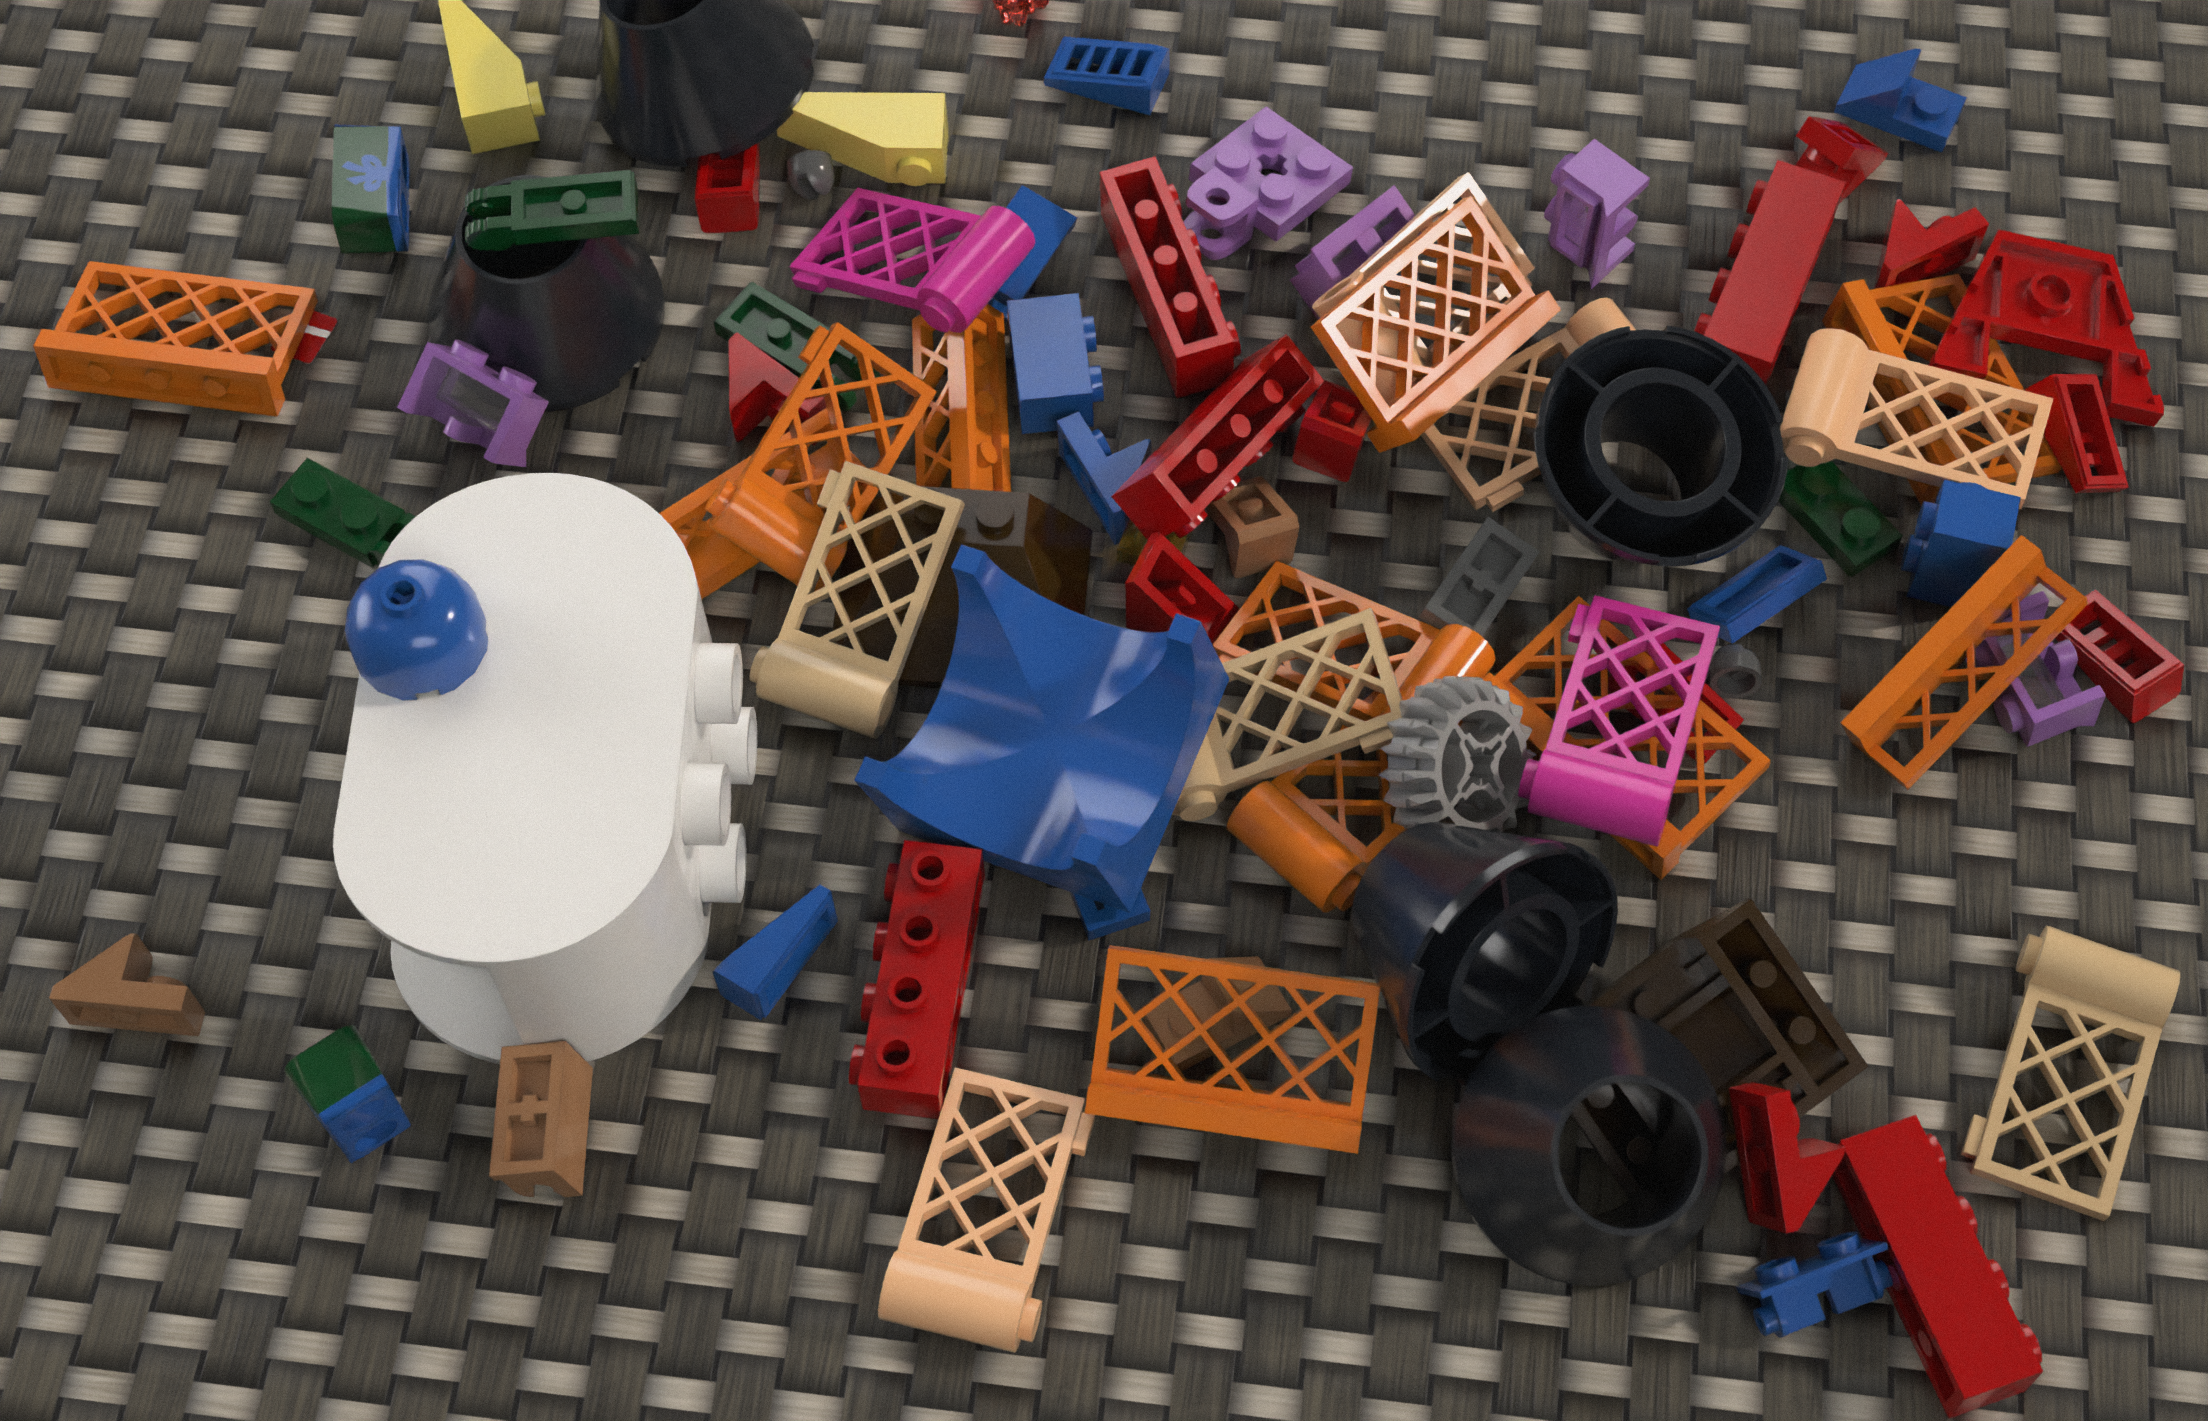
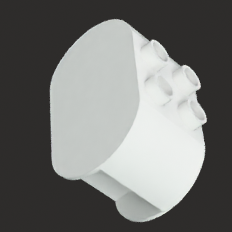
M560 473L512 475L469 486L434 503L402 529L382 558L378 568L399 560L424 559L452 568L476 593L486 618L488 647L476 672L457 689L440 695L438 689L428 693H415L418 700H400L379 693L359 673L334 826V861L340 881L356 909L372 927L391 940L392 969L397 986L406 1004L415 1017L440 1040L461 1052L495 1064H500L501 1048L504 1046L566 1041L586 1062L619 1051L637 1041L654 1029L673 1011L695 981L703 964L708 945L712 902L741 903L746 880V834L743 824L730 823L731 784L752 785L754 781L757 762V719L754 707H741L743 667L740 646L738 643H712L691 559L674 529L657 511L633 494L593 478Z

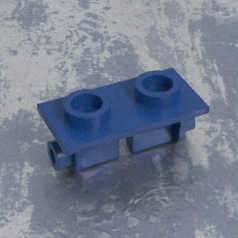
M1857 1232L1839 1234L1817 1244L1820 1254L1798 1263L1794 1256H1787L1756 1267L1754 1271L1757 1279L1736 1286L1740 1294L1759 1298L1762 1307L1754 1309L1753 1316L1762 1335L1767 1336L1775 1333L1776 1336L1782 1338L1826 1319L1817 1296L1821 1292H1826L1832 1311L1835 1314H1841L1868 1302L1883 1298L1884 1289L1893 1285L1892 1276L1886 1264L1882 1260L1874 1262L1872 1255L1888 1250L1887 1242L1859 1238Z

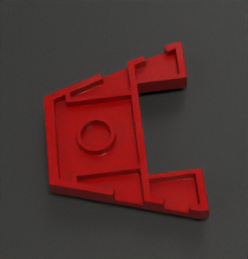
M1998 229L1989 243L1928 365L1984 380L1988 373L1989 338L2102 363V394L2108 415L2111 418L2154 427L2164 415V405L2161 396L2153 395L2146 376L2151 370L2146 351L2137 348L2130 328V324L2135 318L2114 255Z

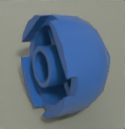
M399 560L378 568L360 584L347 607L346 641L361 677L379 693L400 700H418L415 693H428L438 689L440 695L457 689L476 672L487 652L486 618L476 593L452 568L428 560Z

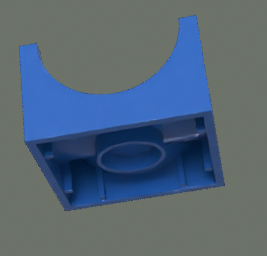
M961 544L951 566L956 578L959 597L957 631L950 663L938 696L926 720L910 743L899 754L885 762L865 756L854 781L901 832L935 844L982 849L983 861L1130 913L1226 689L1229 677L1199 620L1176 613L1169 631L1156 633L1136 631L1107 624L1074 612L1037 594L1001 570L984 551Z

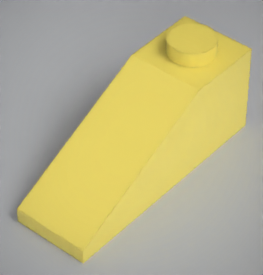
M438 0L461 119L472 154L540 141L535 117L546 114L538 81L526 82L521 60L461 0Z
M804 92L801 99L792 109L793 114L777 129L778 137L809 150L827 152L833 160L887 183H904L909 186H922L927 183L945 184L948 144L945 93Z

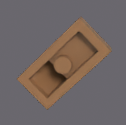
M1262 476L1239 482L1229 493L1207 506L1208 515L1225 534L1232 574L1235 578H1242L1270 570L1276 561L1286 565L1292 562L1299 532L1298 517Z
M136 933L125 936L52 987L49 997L67 1022L72 1025L199 1036L205 1015L204 1009L186 984L166 976L149 977L153 960L152 954Z
M1259 956L1209 958L1211 960L1265 967ZM1202 975L1201 981L1180 991L1202 1021L1233 999L1217 977ZM1231 979L1240 992H1243L1254 983ZM1266 985L1247 999L1248 1003L1267 1027L1292 1014V1009L1279 988L1275 985ZM1171 996L1143 1017L1145 1025L1164 1050L1194 1028ZM1239 1006L1209 1028L1224 1050L1258 1033ZM1199 1035L1170 1058L1182 1072L1215 1054L1201 1035Z

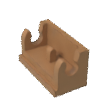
M566 1041L504 1046L501 1048L489 1177L494 1181L501 1180L514 1192L526 1197H534L535 1185L552 1187L554 1192L564 1197L583 1195L593 1067Z

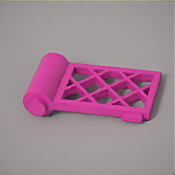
M857 188L789 267L794 274L792 280L798 288L822 293L826 287L916 309L920 311L924 320L934 329L940 332L952 331L961 333L968 328L1035 246V238L1028 224L1021 217L1001 206H991L981 216ZM866 210L879 213L878 217L853 226ZM912 222H920L922 225L893 237L892 230ZM958 231L961 232L956 240L936 247L935 240ZM882 235V242L855 252L854 245ZM925 244V252L897 262L896 255ZM844 250L845 256L820 265L826 256ZM883 260L887 262V267L866 275L858 273V270ZM929 270L915 288L901 285V280Z
M1596 595L1593 597L1591 607L1578 604L1569 631L1568 641L1579 645L1546 749L1543 750L1540 761L1528 758L1520 782L1518 797L1529 799L1528 813L1658 847L1718 639L1720 626ZM1601 620L1627 625L1637 638L1610 649L1598 632ZM1673 638H1680L1700 643L1701 647L1697 656L1674 665L1660 644ZM1592 649H1594L1597 656L1590 658ZM1647 651L1661 672L1635 683L1620 662ZM1607 668L1621 689L1595 701L1582 683L1583 678ZM1693 674L1689 685L1684 678ZM1671 684L1684 702V705L1659 717L1644 695ZM1576 700H1578L1582 707L1574 710ZM1631 702L1646 723L1619 735L1604 713ZM1589 720H1592L1606 740L1590 749L1563 742L1567 730ZM1677 726L1675 736L1673 737L1669 729ZM1655 736L1669 755L1666 767L1661 768L1638 762L1628 748Z

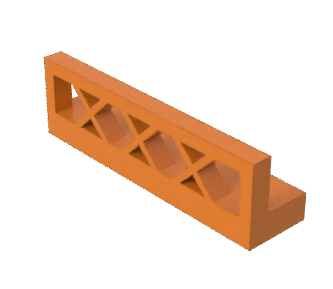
M987 304L965 331L961 333L945 332L935 352H933V331L936 329L931 327L921 314L912 319L913 375L935 390L944 371L948 367V381L936 402L935 396L933 397L915 428L916 485L940 487L949 469H951L952 488L1011 492L1004 313ZM949 418L950 431L937 453L936 439Z
M827 408L801 423L804 436L832 431ZM790 431L784 434L780 441L792 439ZM834 439L827 440L828 444L809 455L814 479L827 477L830 469L841 473L842 470ZM794 447L773 451L762 472L766 473L772 468L775 469L771 478L783 486L802 482ZM850 451L851 458H852V462H853L854 464H857V465L866 467V466ZM752 455L659 513L674 529L685 546L693 565L701 599L761 562L708 527L711 518L706 521L702 520L707 512L705 510L707 502L724 479L734 483L743 472ZM857 481L860 491L864 483ZM823 486L816 487L818 498ZM804 490L793 492L806 501ZM821 508V511L825 514L827 509Z
M2021 535L1840 722L1850 742L1904 788L1909 790L2088 604L2086 596L2050 570L2045 564L2042 550ZM2038 583H2041L2064 601L2048 619L2021 621L2020 602ZM2012 611V622H2002ZM2034 633L2022 645V634ZM2013 635L2014 654L2004 665L1976 668V648L1986 637ZM1967 658V668L1956 669ZM1977 680H1988L1977 690ZM1968 681L1969 701L1958 712L1932 714L1931 694L1942 683ZM1922 705V715L1911 716ZM1944 726L1933 737L1932 727ZM1923 728L1924 747L1905 767L1881 748L1897 729Z

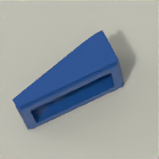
M1064 36L1044 76V85L1151 115L1169 75L1170 49L1146 43ZM1071 57L1081 60L1076 71L1065 70ZM1092 63L1100 65L1097 73L1088 72ZM1112 69L1120 71L1118 75L1110 74Z
M821 884L724 959L713 970L719 993L725 999L759 1020H762L763 1017L766 1018L838 922L831 890Z

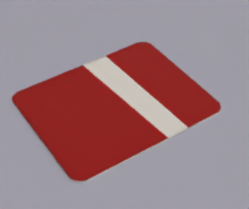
M313 311L293 359L306 364L312 363L338 320ZM271 346V351L275 352V348Z

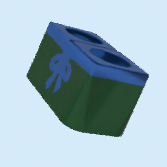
M334 124L332 220L341 253L409 251L410 164L401 127Z
M354 1025L342 1027L295 1056L284 1069L306 1105L350 1163L366 1156L411 1126L377 1062Z

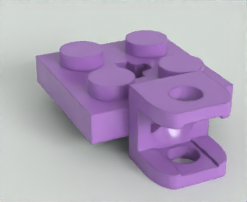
M1264 107L1191 163L1189 180L1193 184L1187 192L1186 206L1195 211L1184 220L1186 229H1193L1201 253L1211 260L1225 258L1239 249L1252 238L1254 227L1277 242L1349 185L1353 167L1274 111ZM1273 169L1280 172L1282 175L1271 173L1265 176L1261 174V170ZM1205 229H1215L1222 236L1217 239H1210L1201 232Z

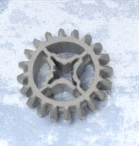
M1444 676L1443 679H1434L1433 683L1429 682L1426 685L1416 686L1414 697L1400 701L1402 718L1387 722L1393 734L1391 744L1380 748L1389 755L1388 768L1381 772L1379 776L1390 782L1391 788L1383 801L1393 805V807H1397L1393 823L1399 824L1407 830L1428 822H1441L1497 832L1517 827L1515 810L1528 806L1525 798L1518 797L1522 774L1528 758L1532 759L1537 755L1528 750L1526 746V741L1532 732V728L1520 723L1523 707L1510 701L1508 690L1500 689L1492 685L1490 681H1483L1479 677ZM1460 720H1462L1463 723H1462V725L1459 727L1458 723H1459Z

